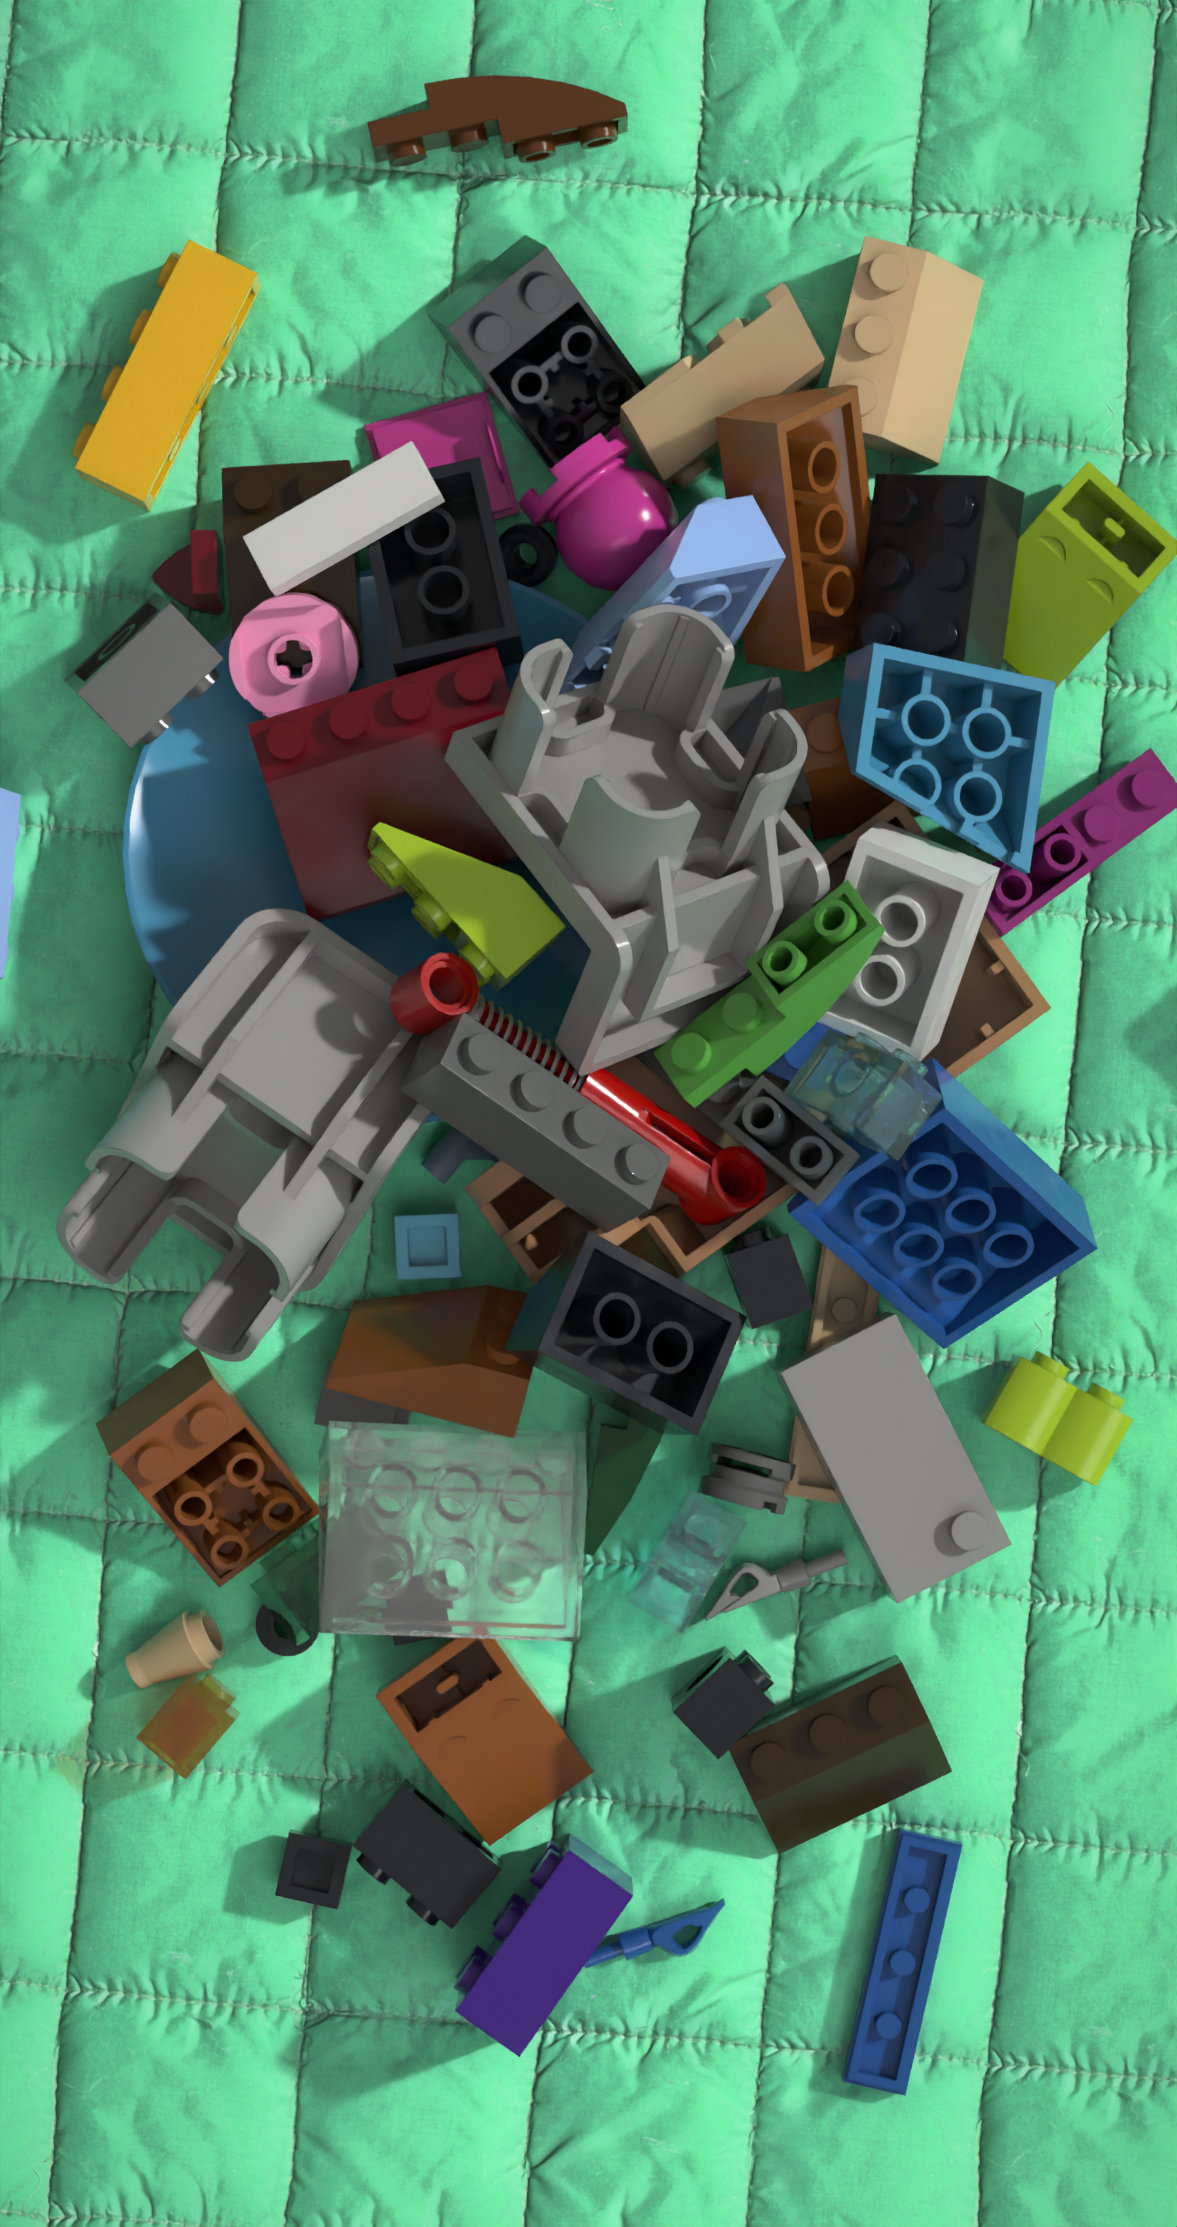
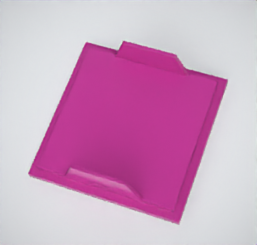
M486 391L364 425L374 462L410 441L418 449L427 468L480 457L494 521L520 514Z

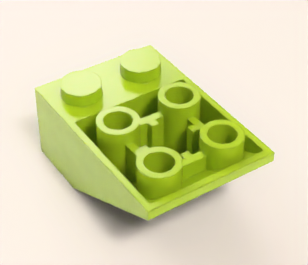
M1089 461L1048 504L1018 540L1003 660L1018 674L1055 681V689L1177 556V540Z
M381 822L372 828L367 848L372 856L367 860L371 869L391 890H394L399 885L405 889L416 905L411 909L413 916L434 939L437 940L442 934H445L459 950L458 956L462 957L472 967L477 976L479 988L488 983L496 993L500 991L551 946L566 927L522 876Z

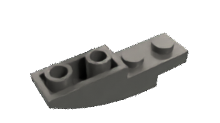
M663 1044L634 1055L641 1063L679 1093L653 1054ZM747 1068L696 1107L709 1120L817 1206L824 1201L861 1157L854 1149L763 1075L759 1074L756 1077Z

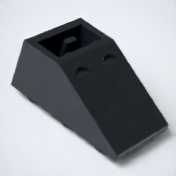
M527 235L520 238L427 313L461 362L549 470L595 435L601 433L605 436L614 426L619 425L620 406L646 387L548 247Z

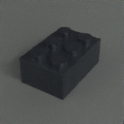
M477 457L428 468L445 502L367 546L396 677L493 647L497 649L502 667L521 663L524 659L521 636L481 459Z
M876 474L853 652L872 643H878L1001 670L1025 492L990 476Z

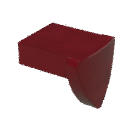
M216 529L190 530L191 544L180 549L164 561L153 573V581L165 594L181 605L198 612L221 615L224 612L222 542Z

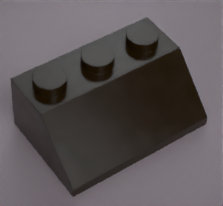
M897 1655L759 1720L729 1749L753 1803L779 1854L952 1772L926 1711L902 1661Z

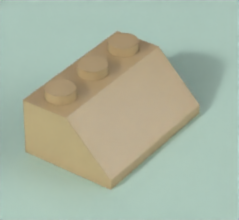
M868 236L864 237L827 387L841 385L858 386L864 448L939 465L984 280L926 250Z

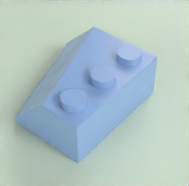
M753 495L727 500L722 497L711 498L697 505L579 631L571 648L573 657L559 695L601 681L623 622L634 612L654 605H680L702 613L719 626L734 647L786 558Z

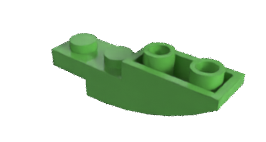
M848 880L744 962L752 973L748 978L653 1052L683 1099L694 1108L745 1068L757 1077L779 1059L830 1009L866 963L885 930Z

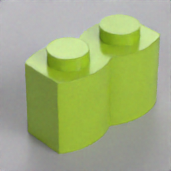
M1038 1351L1035 1352L1031 1361L1016 1355L979 1422L1082 1480L1097 1486L1134 1420L1120 1412L1125 1400L1093 1382L1090 1384L1087 1392L1075 1387L1064 1380L1070 1370L1069 1368Z

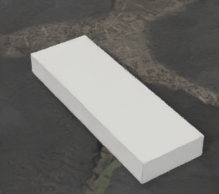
M410 441L243 536V539L270 591L275 596H279L442 504L445 500L418 449Z

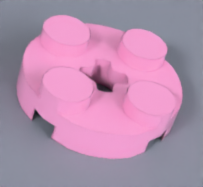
M283 593L262 601L244 616L231 640L229 648L230 674L237 691L254 708L263 712V715L268 718L348 693L357 677L359 669V647L352 626L343 617L342 612L336 605L306 593ZM289 640L299 641L301 649L310 650L313 661L303 665L302 675L299 676L291 675L289 666L284 664L278 665L276 660L277 653L287 650V641Z

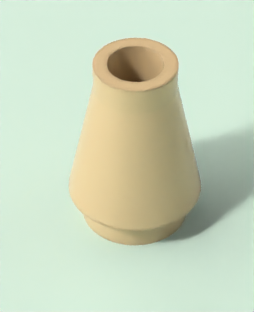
M200 1610L194 1614L184 1611L138 1649L126 1654L125 1662L135 1684L139 1688L144 1689L154 1683L213 1669L215 1660L225 1655V1645L217 1625L206 1611Z

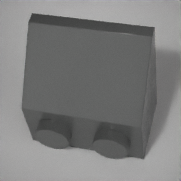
M154 592L64 681L132 748L139 740L148 745L157 739L173 721L168 712L186 695L193 701L207 691L220 675L214 668L224 658L171 602Z

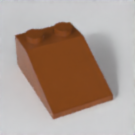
M484 1285L354 1300L326 1388L515 1438L534 1366L504 1351V1347L527 1293Z

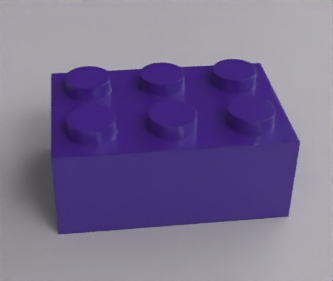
M571 1833L568 1834L561 1846L552 1840L546 1845L529 1871L532 1873L529 1878V1882L533 1884L524 1898L515 1892L510 1896L492 1923L495 1927L491 1935L495 1939L486 1951L476 1945L455 1975L457 1981L453 1988L458 1991L455 2012L518 2057L521 2056L633 1897L632 1877Z

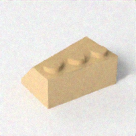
M784 282L765 295L769 301V309L751 322L748 317L742 319L735 318L717 332L718 335L707 344L706 348L709 354L703 360L699 361L695 354L681 359L620 406V429L633 444L634 452L648 472L667 489L676 483L681 490H685L712 470L708 461L720 453L716 416L756 398L812 390L818 385L825 358Z

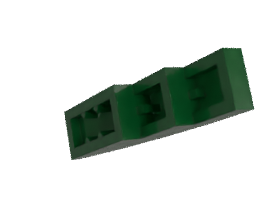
M630 1417L627 1419L626 1427L601 1424L581 1554L594 1556L631 1501L661 1441L663 1434Z

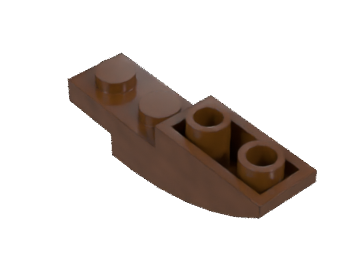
M491 75L461 77L425 83L424 88L428 109L367 122L376 163L389 160L390 166L394 167L411 165L424 160L427 157L426 151L451 146L452 152L456 153L473 151L486 146L489 143L488 137L499 135L504 159L518 156L519 162L532 163L554 156L556 154V147L580 142L581 148L594 149L616 142L618 140V133L627 132L628 113L624 102L587 88L534 77Z

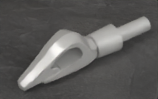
M843 1549L803 1563L802 1558H799L776 1568V1571L772 1572L756 1563L747 1562L737 1566L731 1572L723 1589L704 1615L705 1620L708 1621L721 1612L727 1613L781 1592L786 1593L811 1585L809 1578L848 1564ZM749 1574L756 1580L755 1585L743 1594H730L733 1585L743 1575Z

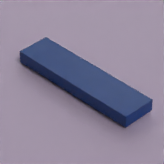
M898 1827L843 2068L842 2080L844 2082L906 2095L962 1849L960 1841Z

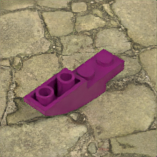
M1149 748L1068 809L1038 829L1034 837L1030 873L1024 875L999 859L991 864L1000 868L984 915L1000 937H1003L1177 808V783L1154 751Z

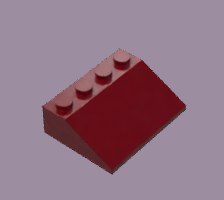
M496 647L247 724L308 916L322 922L408 895L401 885L394 890L388 888L367 863V860L372 857L367 844L372 828L379 822L496 867L521 859L444 760L453 732L504 714L511 692Z

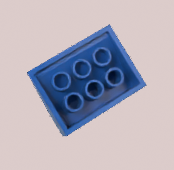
M933 1057L880 1092L841 1140L854 1149L861 1157L824 1201L817 1206L798 1191L787 1204L790 1216L943 1349L1098 1249L1084 1198Z

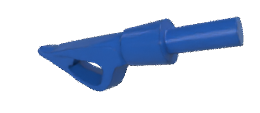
M724 1898L709 1907L703 1906L649 1926L643 1925L617 1933L619 1940L597 1947L584 1965L585 1969L625 1955L628 1961L654 1950L653 1948L659 1947L677 1957L692 1953L700 1944L714 1919L725 1906ZM688 1924L694 1927L699 1926L696 1934L686 1944L679 1945L673 1939L674 1934Z

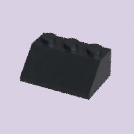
M590 1230L582 1231L529 1290L504 1347V1351L661 1434L698 1435L747 1316Z

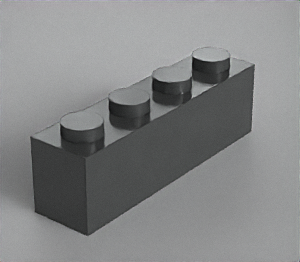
M465 1012L460 1013L422 1038L399 1089L606 1233L651 1209L671 1159L666 1153Z

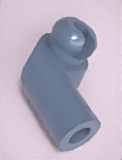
M452 1126L421 1162V1165L445 1184L465 1159L492 1160L493 1162H498L495 1155Z

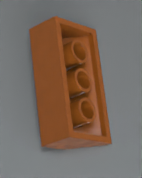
M841 385L760 397L716 416L718 446L721 455L726 500L753 495L786 556L742 632L746 663L806 673L853 648L871 516L857 385Z

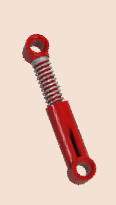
M437 953L399 977L392 986L389 997L391 1011L397 1022L407 1031L416 1035H428L460 1013L465 1012L670 1156L671 1159L661 1185L678 1195L683 1210L693 1221L704 1226L717 1225L758 1204L764 1196L766 1188L765 1171L759 1159L749 1150L739 1146H728L723 1149L604 1068L585 1076H579L569 1061L562 1057L563 1053L560 1052L557 1045L551 1046L548 1038L542 1040L539 1032L532 1033L530 1026L523 1027L522 1021H513V1015L510 1013L504 1014L501 1007L494 1008L492 1001H485L484 996L479 994L478 979L475 972L462 957L453 953ZM430 988L435 992L438 1000L433 996Z

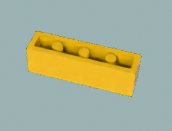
M189 239L181 255L172 252L167 258L157 282V286L162 288L163 291L153 311L145 308L138 316L129 337V343L135 347L125 367L122 368L116 365L109 374L101 393V400L107 402L96 425L87 422L83 427L72 452V456L79 459L75 469L82 479L149 512L262 287L256 272Z

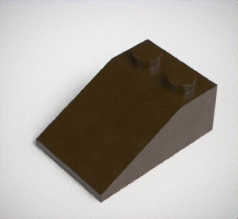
M350 460L222 468L223 532L232 638L246 614L265 599L275 596L270 591L243 536L352 475L353 471ZM357 551L285 593L311 594L323 601L336 605L342 612L343 617L353 628L359 647V668H364L360 552ZM289 640L287 641V650L277 653L278 665H288L291 672H302L303 665L313 661L311 651L302 650L299 641Z

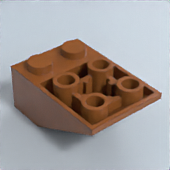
M195 1349L96 1423L109 1456L219 1588L322 1512L235 1392L199 1349Z
M484 1615L478 1617L378 1689L375 1695L415 1753L489 1846L594 1772Z

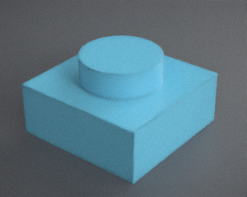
M459 1213L394 1216L397 1280L462 1277Z

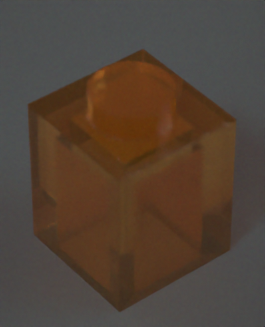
M190 1674L136 1738L186 1779L240 1715L231 1706L237 1698L223 1683L212 1675L206 1674L201 1680L195 1674Z

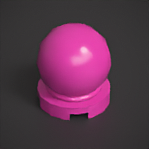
M618 425L614 426L608 433L607 439L601 433L595 435L551 468L550 471L557 481L541 496H539L534 488H531L518 503L520 509L535 527L543 525L548 521L555 523L556 547L568 570L591 587L608 591H618L679 525V515L667 488L649 472L626 466V459L632 453L634 447Z

